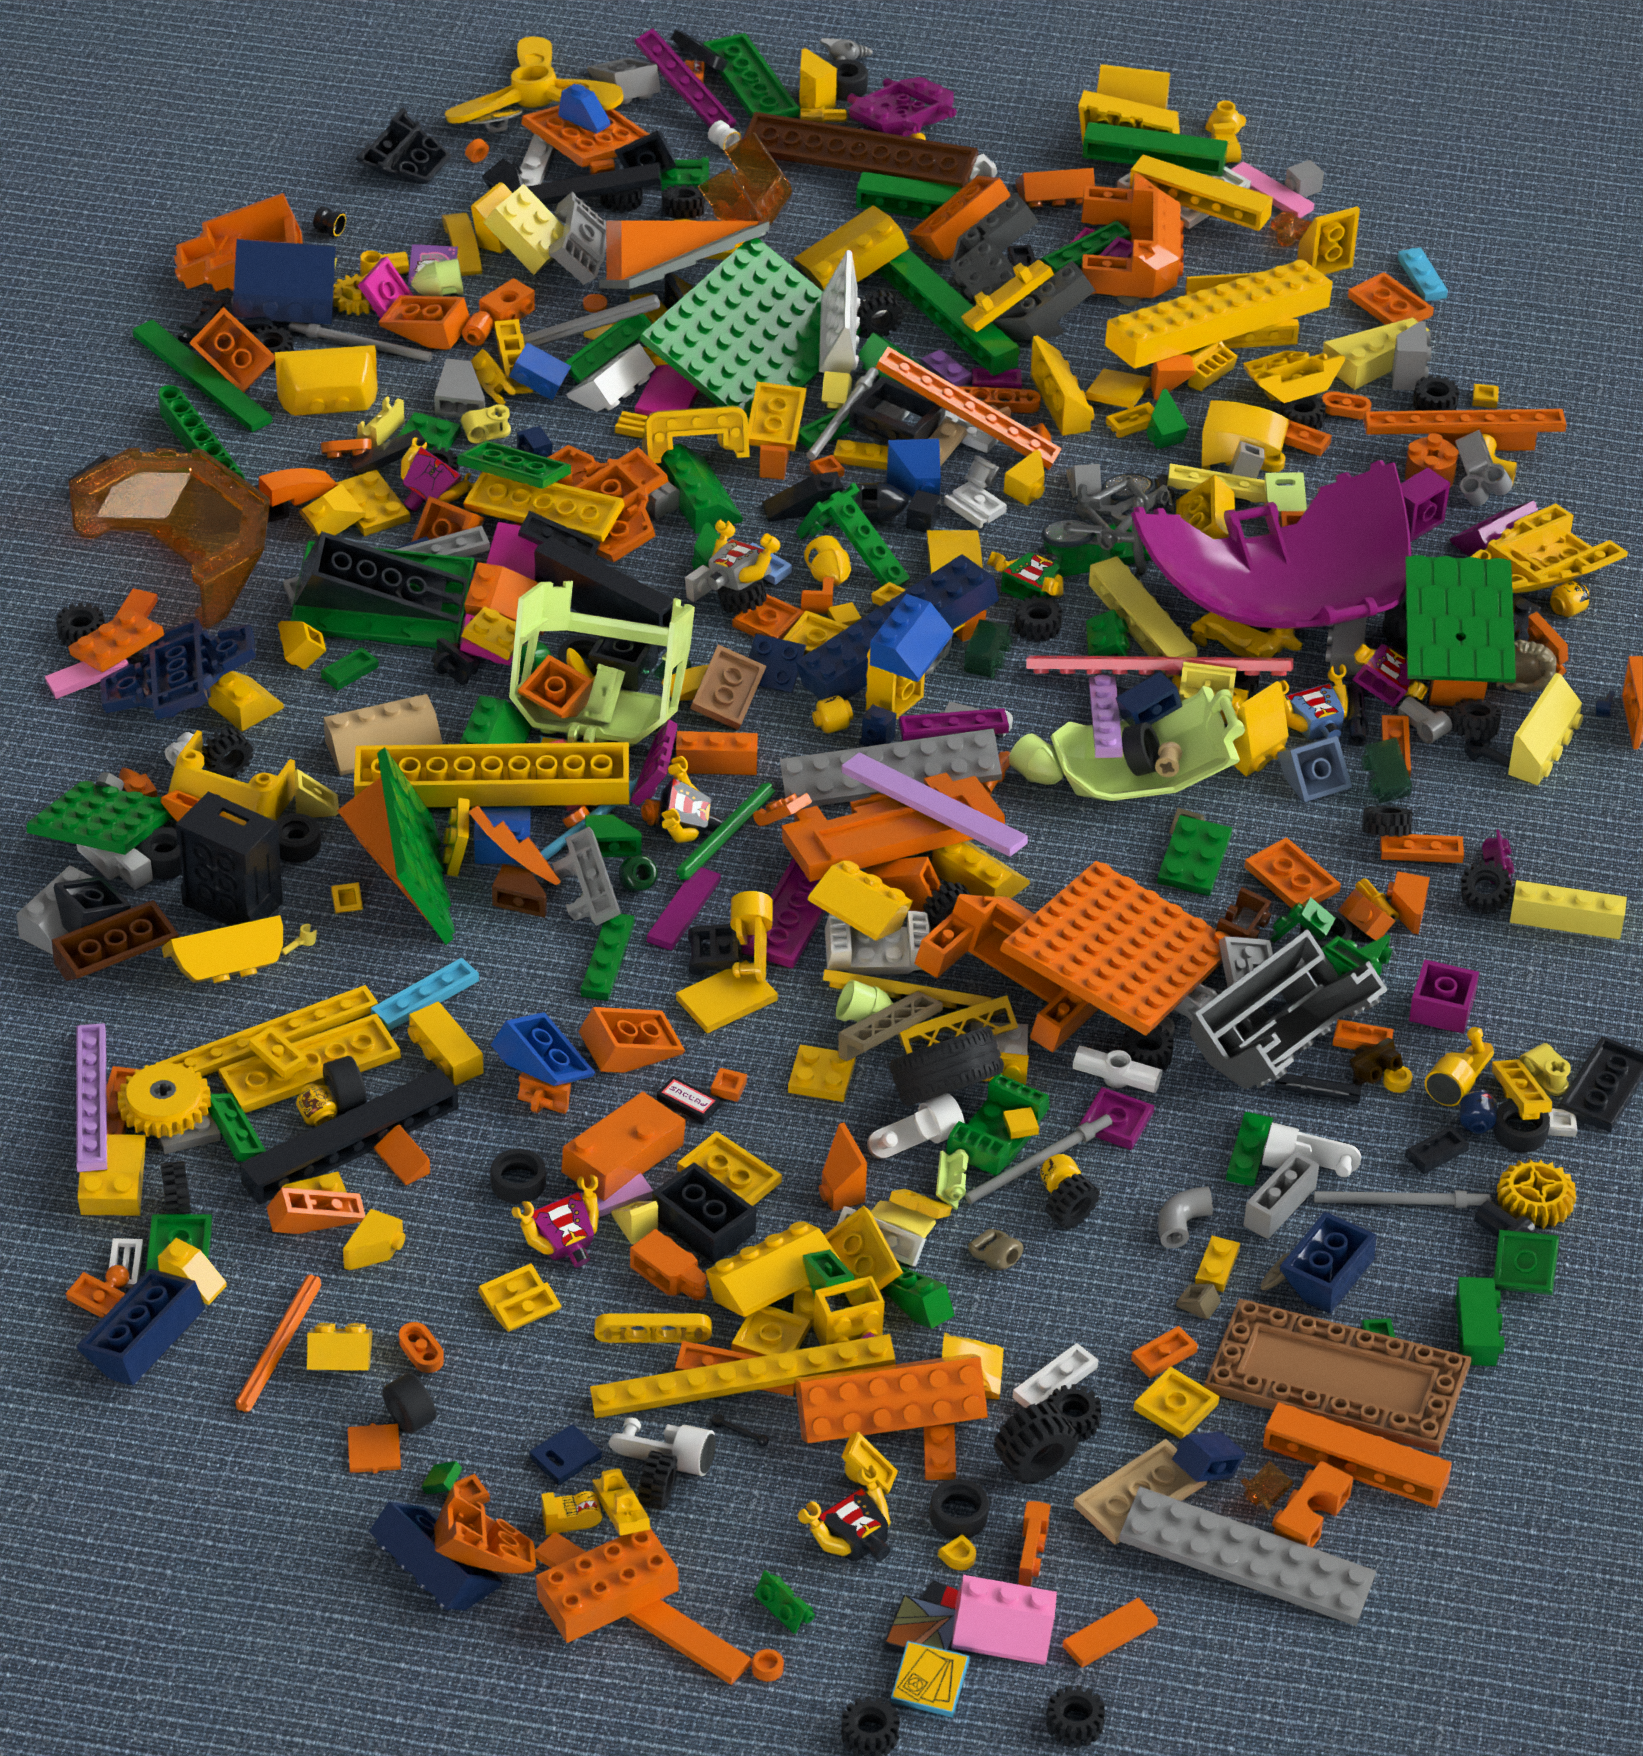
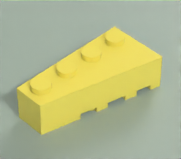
M1409 318L1326 341L1323 346V354H1327V359L1337 355L1345 356V361L1336 377L1356 390L1392 371L1397 335L1415 325L1418 321L1414 318Z

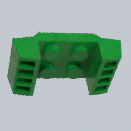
M1002 1074L994 1076L988 1083V1097L985 1103L968 1124L958 1121L949 1134L946 1154L951 1155L956 1150L963 1149L969 1156L968 1163L971 1166L978 1167L982 1171L993 1174V1176L999 1175L1006 1166L1012 1163L1032 1137L1010 1139L1003 1120V1112L1032 1107L1039 1125L1050 1107L1049 1095Z

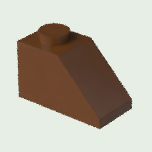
M503 864L492 885V906L543 918L546 917V893L530 870Z

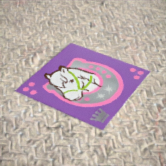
M412 244L408 284L411 285L415 274L425 265L434 261L457 259L458 247Z

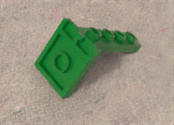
M855 483L850 484L841 493L838 491L829 497L830 499L825 502L816 503L795 531L800 539H803L809 535L815 537L828 524L831 527L838 524L882 586L888 582L900 586L910 579L907 572L853 500L860 491Z

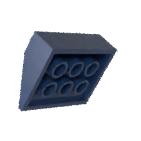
M237 239L232 315L235 318L264 317L276 321L331 324L336 246Z

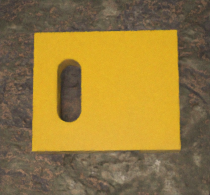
M908 1189L892 1191L889 1198L890 1202L921 1212L935 1219L950 1216L953 1207Z

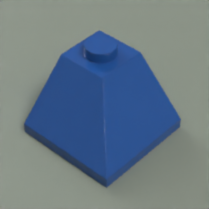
M939 439L888 440L887 483L911 497H914L917 490L940 496Z

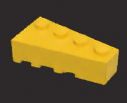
M1086 90L1083 91L1078 105L1082 144L1088 122L1174 134L1180 133L1178 112Z

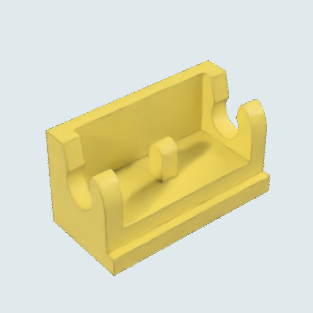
M387 396L382 401V410L366 426L364 421L358 424L356 439H371L372 448L383 444L404 423V400L397 398L394 406L391 407L389 404L390 399Z
M1183 662L1179 691L1180 700L1183 701L1196 695L1202 686L1212 688L1214 696L1220 690H1229L1233 699L1236 669Z

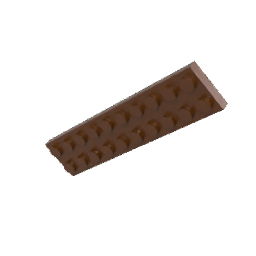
M754 112L740 145L741 153L859 173L868 172L938 183L960 188L967 185L979 155L978 148L760 112Z

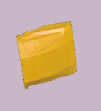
M944 1333L942 1358L972 1353L980 1356L986 1399L999 1400L1004 1348L975 1339L950 1336L948 1333Z

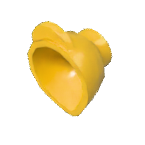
M1221 101L1209 116L1205 129L1212 132V124L1233 122L1236 134L1241 127L1245 126L1246 118L1238 114L1233 102Z

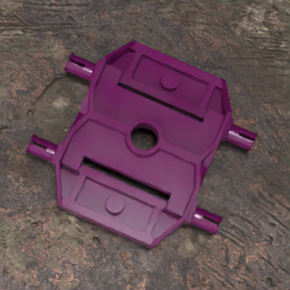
M922 77L900 81L885 78L883 80L884 88L864 97H858L854 94H849L847 97V102L853 104L849 108L850 118L880 132L900 136L917 134L921 131L922 126L935 124L948 118V116L953 118L957 113L956 108H952L954 92ZM910 96L913 97V98H915V99H917V100H919V101H914V100L910 99Z

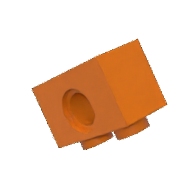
M514 278L479 299V311H485L492 316L493 328L494 321L520 320L535 310V290Z

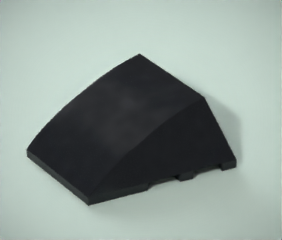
M402 107L391 119L390 125L372 145L368 144L356 156L355 160L385 176L404 182L428 184L449 161L451 154L433 136H427L420 129L421 124L418 121L414 123L407 116L408 111Z

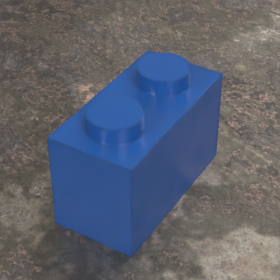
M527 342L515 362L509 377L553 401L571 366Z

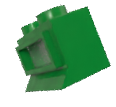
M1337 936L1321 948L1339 976L1369 961L1380 977L1381 963H1379L1377 957L1373 954L1367 955L1359 950L1352 940L1348 939L1345 941Z

